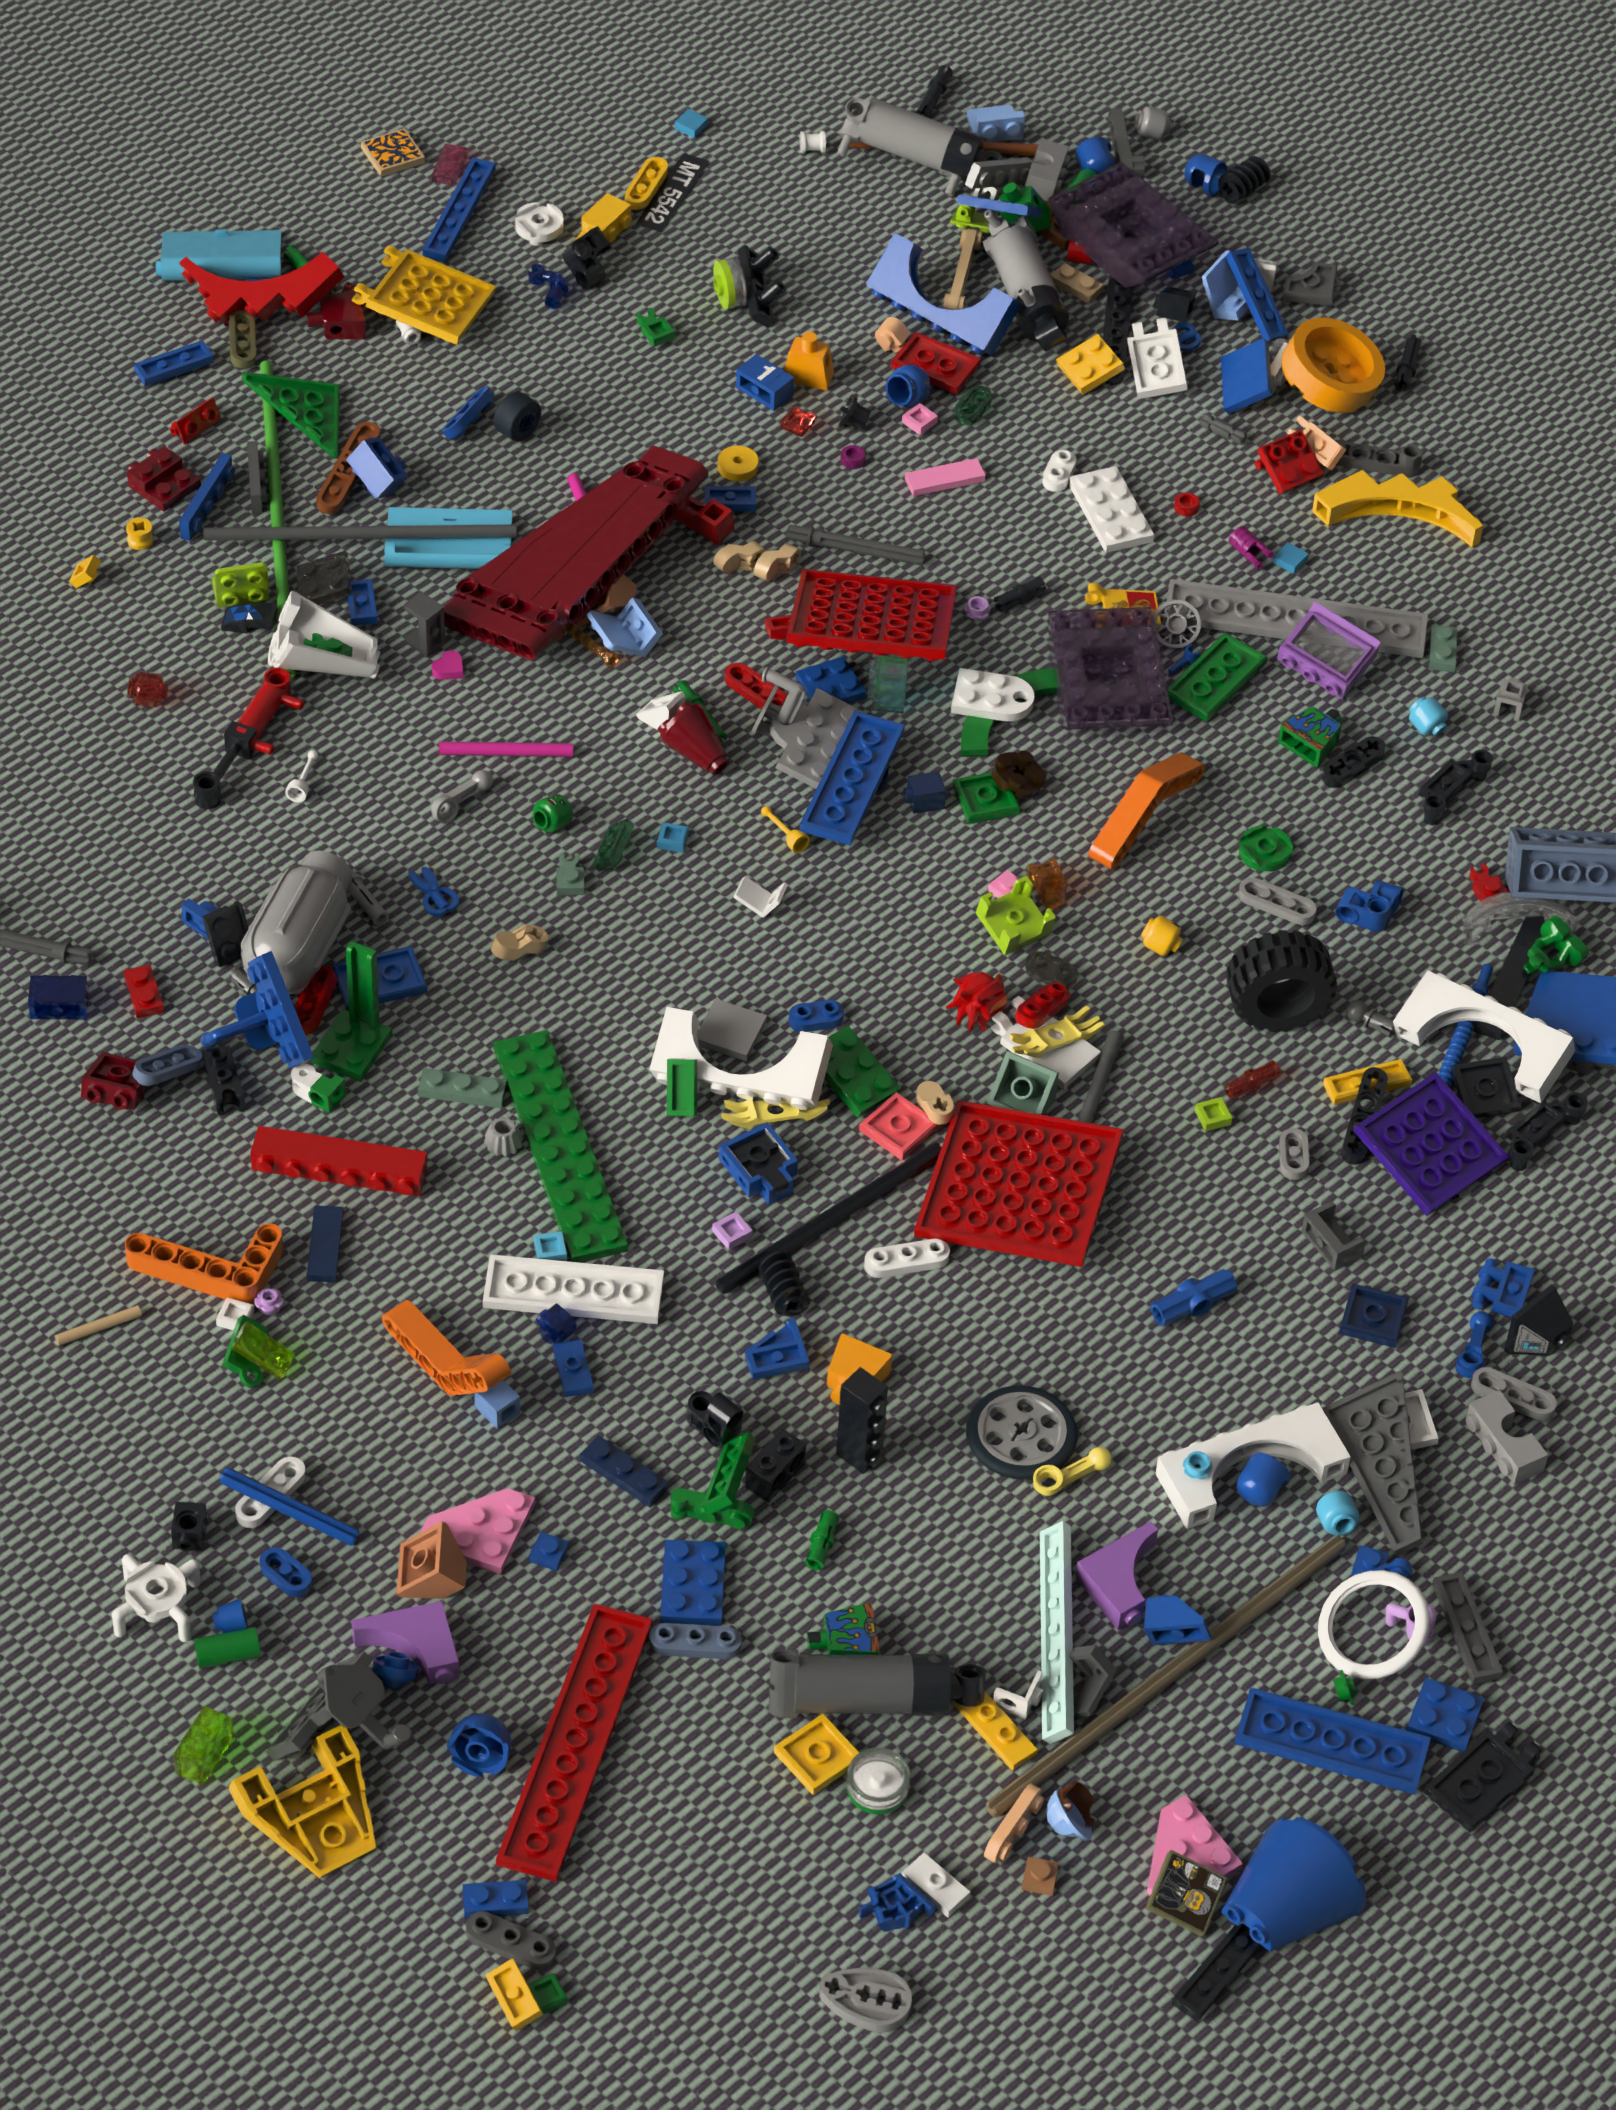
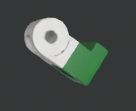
M299 1064L291 1071L294 1093L329 1114L346 1096L345 1079L336 1074L330 1079L316 1072L315 1068L309 1064Z

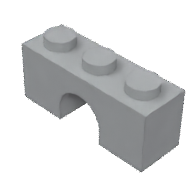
M1041 138L1025 187L1032 186L1044 201L1051 202L1054 194L1059 195L1071 157L1067 156L1069 146Z
M1497 1390L1469 1403L1466 1424L1470 1431L1475 1432L1480 1438L1485 1451L1491 1454L1497 1461L1501 1473L1504 1476H1508L1515 1485L1544 1472L1548 1454L1532 1433L1523 1437H1512L1504 1432L1511 1429L1515 1410L1502 1392Z

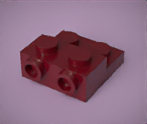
M165 446L159 450L152 449L147 454L145 460L140 463L133 462L127 471L128 487L163 512L201 486V478L185 468L182 458Z
M102 1051L82 1077L81 1097L86 1098L91 1103L111 1104L119 1110H135L144 1098L146 1087L139 1084L132 1075L137 1060Z

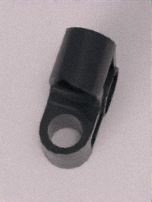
M599 226L592 228L576 239L563 252L564 262L575 276L579 286L583 289H588L606 278L605 270L597 257L609 250L611 245ZM574 250L578 251L580 256H578Z
M696 1391L691 1394L688 1401L687 1422L703 1435L711 1445L719 1448L742 1429L741 1423L744 1411L721 1392L712 1396L705 1391Z

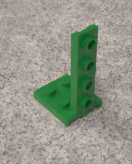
M351 941L346 949L349 1011L341 1010L313 1051L314 1058L311 1059V1063L362 1082L393 1034L391 1027L380 1024L376 950L371 949L367 945Z

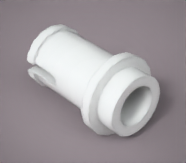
M396 320V325L402 332L403 341L408 344H416L420 340V329Z

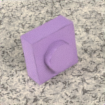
M737 1212L712 1224L713 1233L728 1250L749 1240L753 1236V1230Z

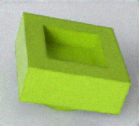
M1222 1097L1195 1104V1113L1205 1132L1232 1124V1116Z

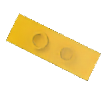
M986 1691L984 1702L978 1706H963L955 1702V1707L1012 1771L1037 1755L1038 1749Z

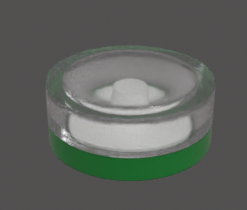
M870 1748L860 1752L852 1759L847 1773V1793L857 1808L870 1814L881 1815L897 1810L906 1801L909 1793L910 1769L902 1756L886 1748Z

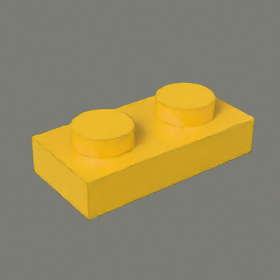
M513 1958L485 1974L508 2021L515 2031L544 2015Z

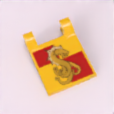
M1097 583L1088 584L1089 594H1085L1086 604L1095 605L1102 602L1104 614H1093L1094 623L1090 625L1091 634L1100 635L1110 630L1153 632L1152 619L1158 609L1155 591L1105 589ZM1160 616L1157 618L1156 623L1161 624Z

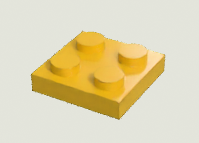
M1098 334L1056 359L1059 368L1082 395L1125 370L1122 361Z
M821 1714L774 1746V1753L812 1795H815L850 1771L852 1766L862 1759V1755L824 1714Z

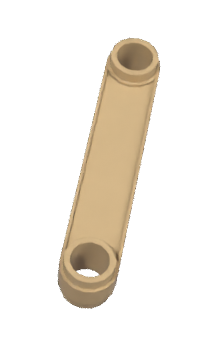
M971 228L962 230L960 239L962 251L951 293H946L944 297L943 309H964L966 297L963 294L975 250L980 251L982 231Z

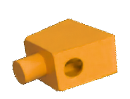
M805 332L802 337H796L790 348L784 371L794 377V384L827 391L833 378L834 368L830 345L817 341V335L813 332Z
M842 1333L828 1368L827 1386L833 1390L830 1394L831 1400L838 1405L840 1404L841 1384L859 1367L883 1382L891 1372L892 1354Z

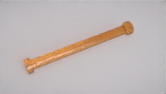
M569 623L563 629L604 661V665L608 668H612L617 663L619 656L616 653L607 651L574 624Z

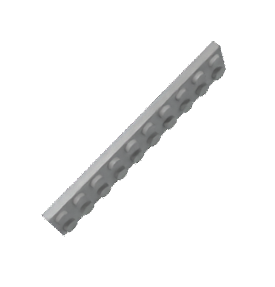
M1170 579L1166 602L1183 600L1193 605L1200 615L1201 628L1287 639L1308 613L1314 601L1381 641L1378 652L1423 658L1428 614L1176 579ZM1173 605L1165 608L1169 616L1176 613ZM1182 606L1179 614L1185 617L1190 609ZM1196 618L1186 620L1187 626L1197 625ZM1316 619L1298 640L1301 642L1350 648L1347 645V638L1337 632L1334 635H1329L1325 631L1326 626ZM1357 645V647L1355 648V649H1359V650H1365V649L1361 648V647L1358 646V645Z

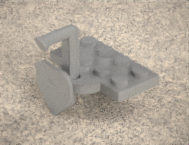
M765 667L762 681L771 682L775 686L751 732L754 734L759 732L765 736L772 737L778 745L785 749L776 765V769L817 789L854 710L864 712L818 688L808 706L802 705L801 703L806 695L805 688L800 683L770 670L769 667ZM779 687L789 691L782 706L772 703ZM763 718H771L770 724L762 721Z

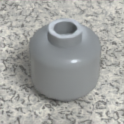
M1146 106L1143 110L1138 111L1134 127L1140 136L1160 140L1164 134L1170 132L1172 122L1168 120V113L1165 110Z

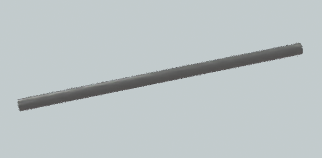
M516 524L204 528V541L517 537Z

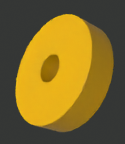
M745 446L727 447L718 456V471L724 478L731 481L749 480L758 471V456L752 449Z

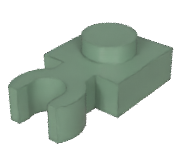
M561 853L559 856L560 868H556L557 895H584V867H580L579 853H575L573 861H566L564 853Z

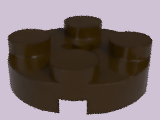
M1028 751L1000 754L997 756L992 769L994 782L1005 792L1008 789L1015 791V796L1020 798L1036 796L1047 778L1042 767Z

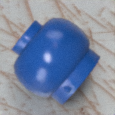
M911 364L897 368L887 379L885 385L886 394L890 401L895 405L915 407L919 403L922 404L929 396L931 390L928 374L919 366Z

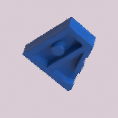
M795 1317L788 1319L786 1326L776 1333L771 1331L764 1336L762 1341L754 1343L745 1350V1359L752 1380L809 1369L810 1366Z

